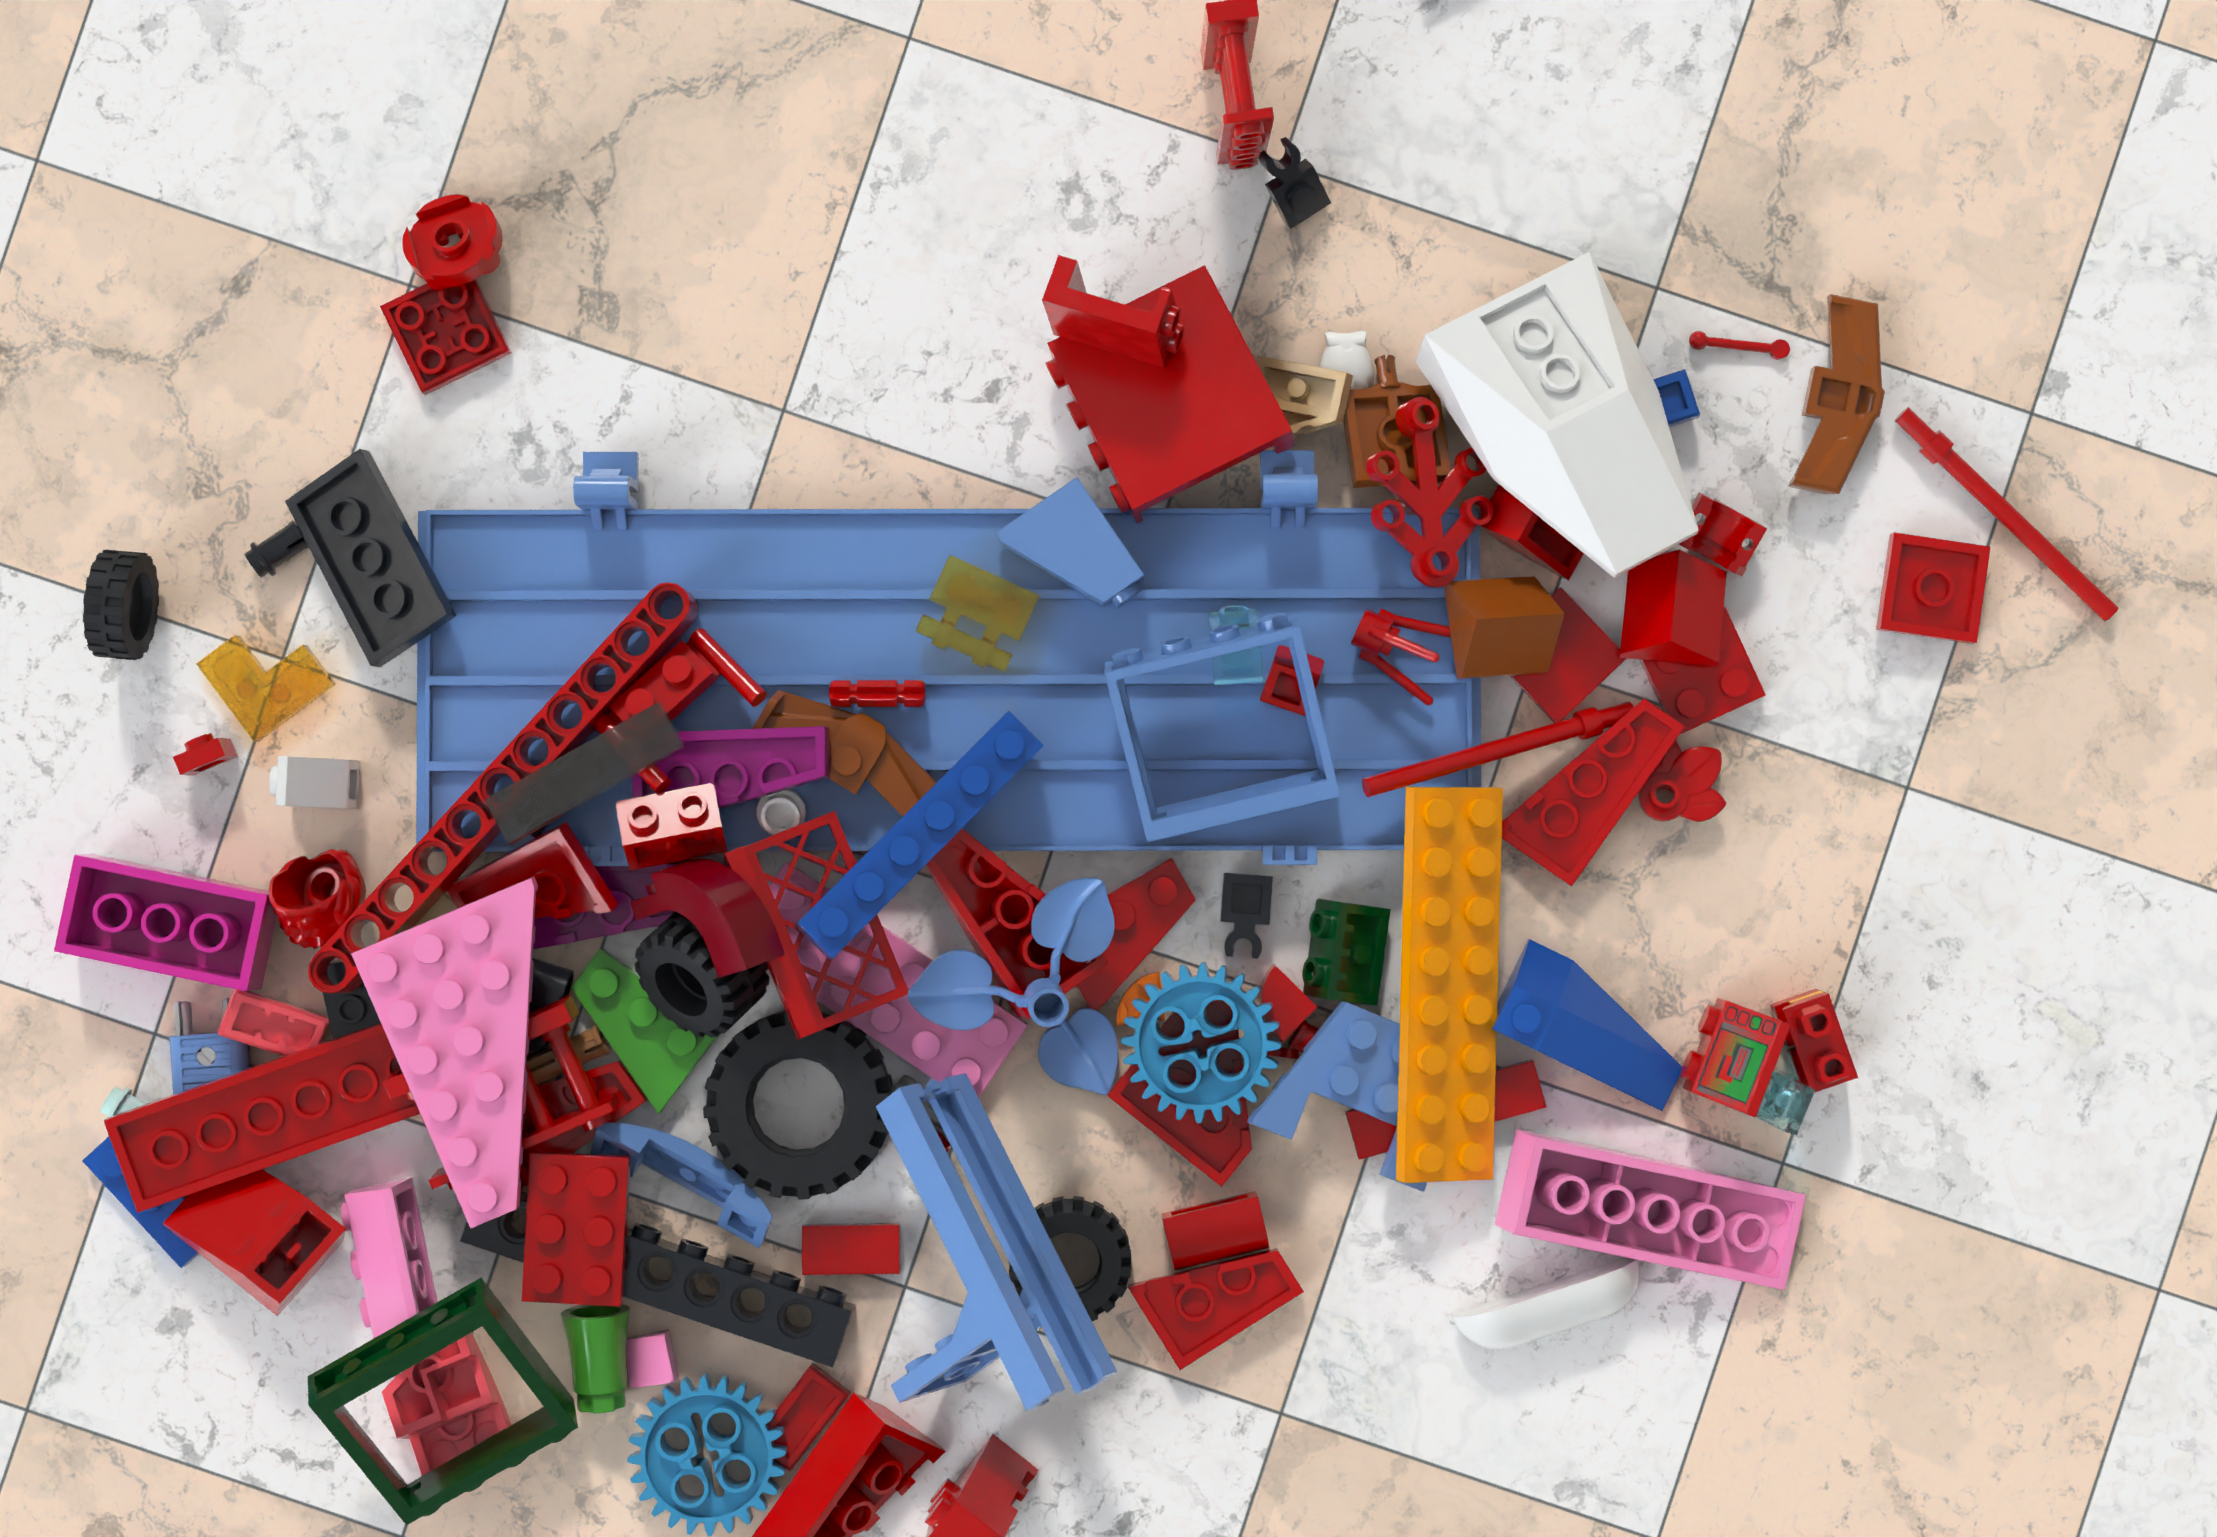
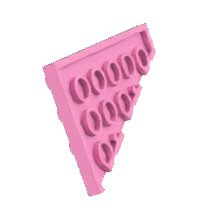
M534 877L351 953L470 1229L514 1211L520 1206V1166L523 1159L522 1130L527 1089L526 1059L529 1053V1006L532 1000L534 965L532 953L536 929L534 917L536 891L538 890Z

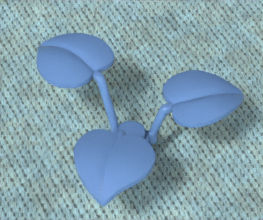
M1099 878L1071 880L1054 888L1040 900L1032 916L1031 933L1034 940L1041 946L1054 948L1051 954L1050 976L1030 983L1024 995H1018L1001 986H990L992 970L988 962L973 951L956 949L941 954L927 966L909 989L908 1001L926 1019L954 1030H971L987 1023L994 1013L991 995H998L1015 1003L1019 1008L1026 1007L1036 1024L1042 1027H1051L1042 1035L1038 1049L1039 1061L1045 1073L1056 1082L1065 1086L1107 1095L1112 1087L1118 1064L1117 1038L1112 1024L1101 1012L1090 1007L1076 1010L1067 1020L1069 1003L1059 986L1061 980L1059 975L1060 958L1062 953L1067 958L1076 962L1089 961L1100 956L1108 948L1112 940L1115 927L1114 914L1107 896L1105 883Z

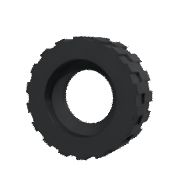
M105 549L103 553H99L96 556L95 562L92 563L83 599V623L87 646L94 656L137 661V659L143 658L145 652L147 653L155 633L154 629L155 624H157L159 606L157 570L153 564V559L151 556H147V553Z

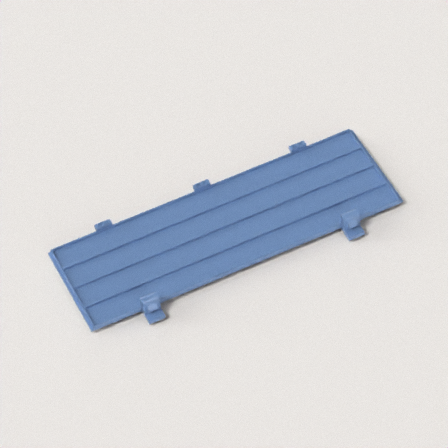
M1275 450L1260 452V491H1263L1260 499V508H1147L1141 511L1143 521L1138 524L1130 510L1121 513L1119 508L1099 509L1144 574V580L1137 584L1141 592L1118 608L1113 601L1104 607L1001 545L995 533L1029 509H638V501L630 496L629 492H639V453L583 452V476H575L573 484L575 505L582 510L418 511V544L457 616L417 642L416 844L651 589L665 582L676 583L691 593L698 607L697 618L668 652L681 640L686 644L694 631L703 628L767 692V696L761 704L753 707L720 675L709 688L660 732L752 729L766 704L778 690L832 706L829 701V686L834 680H850L851 684H857V680H897L898 684H904V680H921L926 686V702L922 707H904V703H898V707H857V704H851V707L835 708L855 714L864 713L886 726L887 733L938 782L1010 711L1044 746L962 828L990 851L1262 850V865H1317V850H1404L1406 787H1481V765L1369 798L1363 791L1362 779L1480 745L1481 678L1457 680L1451 638L1397 626L1394 627L1401 629L1398 636L1438 653L1440 656L1439 661L1431 662L1393 646L1389 656L1379 653V655L1433 698L1432 705H1425L1375 665L1358 658L1362 649L1351 645V641L1366 609L1378 614L1382 608L1398 616L1449 626L1444 586L1439 588L1427 587L1414 577L1410 566L1412 555L1388 532L1380 531L1373 525L1371 521V511L1373 508H1315L1318 501V476L1314 474V450H1285L1279 454ZM1384 508L1383 518L1387 523L1391 524L1393 521L1392 512L1388 508ZM1448 508L1442 515L1443 536L1460 517V508ZM1471 509L1473 516L1476 519H1480V509ZM1406 512L1404 521L1422 536L1420 519L1415 514L1407 516ZM1479 526L1475 527L1456 552L1459 560V569L1453 581L1480 579ZM1434 554L1432 563L1437 570H1441V561ZM672 595L666 598L661 606L663 618L670 620L680 615L683 610V600L679 595ZM1275 613H1286L1287 618L1298 616L1306 653L1324 660L1322 673L1315 691L1340 797L1147 842L1104 674L1105 662L1113 661V654L1126 649L1140 648L1142 653L1161 649L1160 644L1163 641L1175 637L1188 636L1190 642L1210 637L1209 631L1225 625L1236 624L1239 630L1258 626V619ZM646 631L636 632L628 640V650L632 656L641 655L648 649L650 639ZM1288 639L1124 679L1156 807L1319 769L1307 718L1259 701L1277 647L1279 645L1289 647ZM612 667L603 668L596 674L594 683L598 692H606L614 686L616 674ZM578 703L569 704L565 707L561 715L563 726L566 729L576 727L582 719V710ZM595 730L553 776L557 777L585 747L591 750L595 756L582 771H586L598 758L606 765L607 771L601 774L577 798L579 804L573 810L566 809L542 834L567 822L594 866H629L622 846L616 803L620 800L633 798L632 767ZM543 739L536 740L528 749L529 761L534 766L543 763L548 756V745ZM509 775L497 781L494 792L500 802L507 801L512 797L515 790L514 781ZM828 778L791 788V790L801 796L805 803L806 816L804 823L835 811L851 851H869L902 818L900 813L867 780L858 795L851 793ZM543 786L538 791V793L527 803V805L519 813H521L545 789V786ZM760 798L719 809L727 851H732L742 846L745 847L772 836L760 826L757 820L756 810ZM471 812L462 820V833L468 839L478 834L481 828V820L477 813ZM536 815L524 828L514 818L483 852H510L531 841L534 837L527 831L540 815ZM826 825L809 832L802 851H833L836 843L829 826ZM801 836L784 843L797 848ZM774 846V847L769 848V849L764 850V851H784V850L779 849V848H777V847ZM439 848V849L434 850L433 852H444V851H443L441 848Z

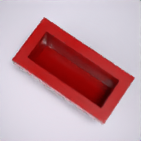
M1256 1191L1162 1213L1163 1225L1175 1271L1270 1248Z

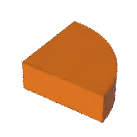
M1153 972L1139 978L1125 991L1117 1009V1026L1126 1025L1124 1019L1127 1016L1140 1017L1141 1013L1133 1006L1132 1002L1135 998L1149 1002L1151 998L1144 986L1150 982L1161 989L1160 972ZM1164 1013L1161 1014L1159 1021H1165Z

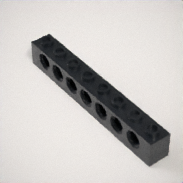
M521 1183L520 1206L517 1209L526 1211L527 1193L522 1192L524 1185ZM513 1211L471 1229L468 1222H466L460 1242L524 1263L525 1234L519 1233L513 1228L511 1224ZM635 1223L633 1229L627 1227L624 1297L833 1368L855 1304L846 1301V1293L827 1286H819L818 1292L799 1285L801 1281L799 1277L779 1270H773L772 1276L753 1270L754 1262L739 1256L728 1254L726 1259L723 1260L708 1255L709 1248L692 1240L681 1239L679 1245L661 1239L662 1231L648 1225ZM652 1257H664L671 1263L673 1273L670 1279L658 1280L651 1275L649 1261ZM701 1272L713 1274L719 1283L718 1293L713 1296L701 1294L695 1286L696 1274ZM756 1288L761 1291L766 1301L765 1308L757 1312L746 1309L741 1302L742 1290ZM792 1304L805 1305L811 1311L812 1323L805 1327L794 1326L787 1318V1307Z

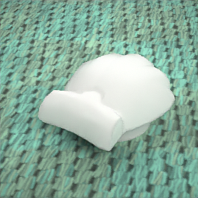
M1325 332L1326 349L1323 353L1320 367L1352 374L1353 379L1350 390L1367 389L1370 387L1375 373L1372 359L1365 347L1367 332Z

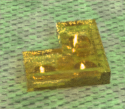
M234 635L196 663L254 742H260L336 685L307 645L300 646L266 671L243 639L238 635Z

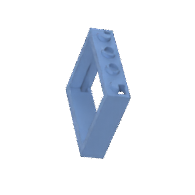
M1275 613L1258 619V626L1239 630L1236 624L1225 625L1209 631L1210 637L1190 642L1188 636L1175 637L1163 641L1160 644L1161 649L1142 653L1140 648L1126 649L1113 654V661L1105 662L1104 674L1147 842L1340 797L1298 616L1287 618L1286 613ZM1288 639L1319 769L1156 807L1124 679Z

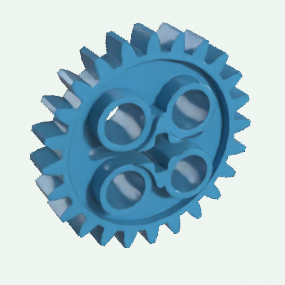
M1206 962L1200 964L1197 975L1192 976L1188 966L1182 964L1179 969L1178 980H1175L1167 971L1162 972L1161 981L1164 987L1160 989L1149 982L1144 986L1151 998L1149 1002L1140 998H1135L1132 1002L1133 1006L1141 1013L1140 1017L1127 1016L1124 1019L1126 1025L1135 1029V1034L1124 1036L1121 1039L1122 1044L1132 1046L1135 1052L1123 1059V1063L1138 1064L1139 1070L1131 1077V1083L1146 1080L1149 1085L1145 1089L1142 1098L1147 1099L1156 1093L1160 1095L1161 1099L1158 1105V1111L1160 1112L1165 1110L1170 1103L1177 1105V1120L1182 1119L1187 1109L1194 1110L1196 1122L1201 1123L1206 1110L1211 1109L1213 1116L1219 1122L1223 1119V1106L1226 1105L1235 1114H1240L1242 1106L1239 1098L1243 1096L1255 1103L1258 1100V1095L1252 1087L1254 1083L1263 1087H1268L1271 1083L1270 1079L1262 1072L1263 1068L1277 1069L1279 1065L1277 1060L1267 1055L1268 1051L1280 1049L1282 1046L1281 1041L1268 1038V1033L1280 1026L1279 1021H1265L1264 1015L1272 1008V1003L1256 1004L1254 999L1261 990L1259 986L1247 992L1242 989L1245 974L1241 973L1233 982L1226 980L1227 966L1225 965L1220 967L1215 976H1209ZM1222 1000L1228 1003L1233 1011L1232 1021L1222 1026L1213 1024L1208 1019L1206 1011L1210 1002ZM1167 1011L1178 1013L1185 1022L1183 1034L1171 1037L1163 1033L1159 1026L1161 1014ZM1236 1029L1244 1031L1242 1038L1212 1043L1207 1049V1054H1202L1199 1047L1189 1048L1166 1056H1162L1159 1053V1048L1192 1041L1196 1036V1030H1201L1202 1035L1206 1038ZM1226 1048L1238 1050L1244 1058V1068L1237 1073L1224 1071L1218 1063L1219 1052ZM1179 1059L1190 1061L1196 1069L1195 1081L1190 1084H1181L1175 1081L1171 1075L1172 1063Z
M704 1373L700 1379L699 1387L695 1388L687 1376L681 1380L680 1394L673 1387L667 1385L662 1390L665 1404L653 1397L647 1403L654 1417L640 1414L635 1422L645 1430V1433H633L629 1437L630 1443L641 1448L640 1451L631 1453L627 1458L628 1463L641 1465V1469L634 1473L630 1480L631 1483L645 1482L647 1485L639 1496L640 1501L648 1500L652 1497L658 1501L652 1511L654 1517L664 1510L671 1512L668 1527L672 1528L682 1518L687 1520V1534L691 1535L698 1523H704L707 1535L712 1536L717 1522L721 1521L726 1531L731 1533L735 1528V1516H738L747 1525L751 1523L753 1519L751 1505L763 1512L767 1509L769 1504L762 1492L771 1495L777 1494L780 1486L770 1476H784L786 1468L774 1461V1459L785 1456L788 1452V1447L774 1444V1440L783 1435L785 1428L784 1426L769 1428L768 1422L776 1414V1409L772 1408L763 1412L759 1410L758 1406L764 1396L762 1393L755 1395L750 1400L744 1397L747 1390V1382H742L733 1391L729 1389L728 1375H724L717 1387L711 1385L708 1373ZM721 1412L729 1414L736 1422V1431L728 1435L718 1433L712 1425V1416ZM693 1413H698L701 1417L707 1449L709 1451L717 1450L719 1453L713 1462V1470L724 1490L722 1496L715 1493L709 1460L707 1458L699 1459L697 1456L703 1447V1440L695 1422H693ZM674 1427L684 1430L689 1437V1446L679 1450L672 1448L666 1441V1430ZM736 1459L744 1461L750 1468L751 1477L745 1481L732 1479L727 1473V1462ZM688 1474L697 1476L704 1484V1493L698 1496L686 1494L680 1486V1478Z

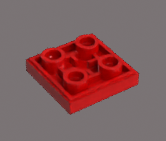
M476 279L460 286L448 287L444 290H434L428 284H424L380 306L407 364L424 395L512 353Z

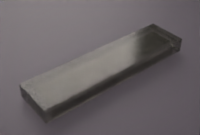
M657 702L484 801L507 843L514 844L679 751L685 745L662 703Z

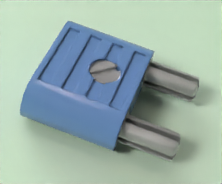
M230 998L222 1001L223 1015ZM178 1001L174 1003L175 1035L169 1036L173 1094L250 1068L248 1044L219 1036L217 1032L193 1034L191 1002Z

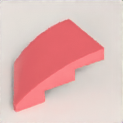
M472 1333L406 1369L401 1374L396 1375L382 1391L397 1439H410L422 1476L512 1425L491 1372Z

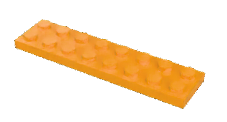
M1406 787L1396 1180L1403 1183L1493 1179L1497 1031L1491 1028L1497 1018L1503 788Z

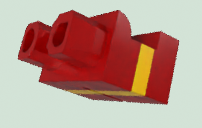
M1813 989L1770 1004L1775 1019L1791 1024L1784 1046L1790 1047L1795 1045L1794 1048L1788 1049L1786 1052L1800 1092L1811 1090L1813 1094L1858 1078L1828 993Z

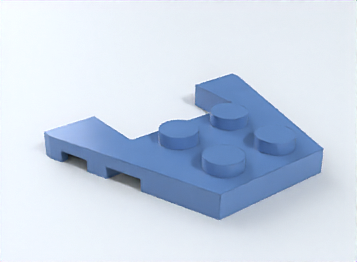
M1341 1001L1303 1048V1054L1286 1074L1283 1073L1272 1087L1274 1090L1262 1105L1256 1107L1250 1114L1247 1123L1292 1140L1308 1096L1312 1092L1395 1125L1396 1131L1379 1175L1419 1191H1425L1427 1182L1403 1183L1396 1180L1400 1024L1348 1002Z

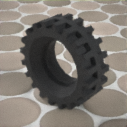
M785 1010L759 1019L737 1033L715 1059L714 1062L716 1064L705 1085L707 1101L706 1106L703 1107L704 1119H708L711 1131L708 1138L712 1147L716 1145L725 1159L722 1161L724 1166L728 1170H735L745 1179L743 1183L750 1188L757 1186L770 1192L769 1196L776 1198L795 1196L798 1197V1200L810 1199L814 1195L833 1193L851 1180L854 1181L874 1160L889 1134L876 1106L892 1094L893 1081L891 1074H888L882 1060L884 1057L879 1048L876 1049L865 1037L866 1033L858 1028H854L845 1021L797 1040ZM822 1013L823 1018L831 1016L829 1014ZM803 1058L820 1063L834 1074L843 1090L845 1109L840 1126L830 1139L814 1148L795 1150L778 1145L764 1134L755 1118L753 1099L758 1082L769 1068L783 1060Z

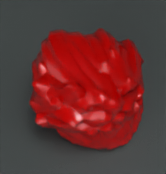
M329 849L311 859H308L306 856H300L287 862L272 877L268 896L273 912L278 915L277 919L280 923V928L284 930L285 935L289 936V941L295 945H301L303 948L312 947L315 950L318 947H322L364 902L366 887L358 864L347 850Z

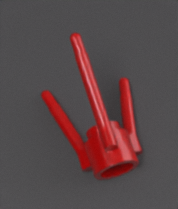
M1382 608L1378 614L1366 609L1351 641V645L1362 649L1358 658L1375 665L1425 705H1432L1433 698L1382 658L1379 653L1389 656L1393 646L1431 662H1438L1440 658L1438 653L1398 636L1401 629L1394 626L1451 638L1450 627L1398 616Z

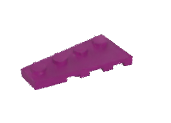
M825 726L659 732L646 745L641 747L671 779V785L664 792L711 783L715 787L719 809L830 777L829 728ZM632 768L633 798L656 794Z
M667 863L631 871L629 866H595L619 905L612 912L595 914V911L575 913L572 917L554 919L553 916L535 918L534 926H536L533 950L661 925L675 911H663L636 920L630 902L648 896L645 886L653 883L651 873L677 864Z

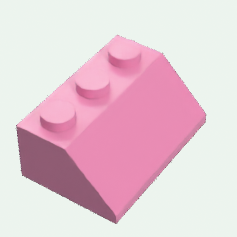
M412 1177L354 1189L344 1194L346 1202L341 1204L343 1226L347 1232L352 1231L355 1250L351 1251L350 1256L352 1271L356 1280L362 1279L365 1298L360 1301L361 1317L365 1327H371L373 1339L438 1302Z

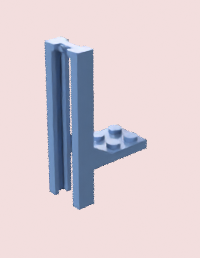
M967 1074L946 1077L940 1083L932 1079L923 1088L920 1083L899 1087L879 1103L876 1108L968 1292L954 1333L941 1339L934 1345L937 1350L935 1354H925L905 1366L907 1374L891 1385L899 1403L964 1383L998 1358H1001L1026 1411L1045 1405L1049 1402L1048 1398L1059 1394L1065 1390V1387L1037 1333L1040 1328H1043L1075 1394L1093 1389L1116 1373L1117 1370ZM929 1101L1023 1288L1020 1297L922 1102Z

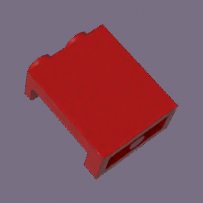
M1058 255L1042 298L1053 335L1164 368L1169 353L1176 354L1178 352L1184 335V325H1181L1179 321L1181 310L1179 307H1176L1173 290L1162 287L1155 308L1152 311L1142 310L1091 295L1086 291L1078 261Z

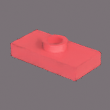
M233 989L217 1033L219 1036L286 1056L320 1044L329 1024L328 1016L251 991Z

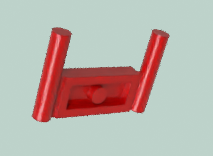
M699 628L691 634L686 644L681 640L610 704L609 708L612 711L599 717L594 724V728L656 793H662L668 789L672 781L641 749L643 745H646L709 688L720 675L753 707L758 706L764 701L767 692L703 628Z

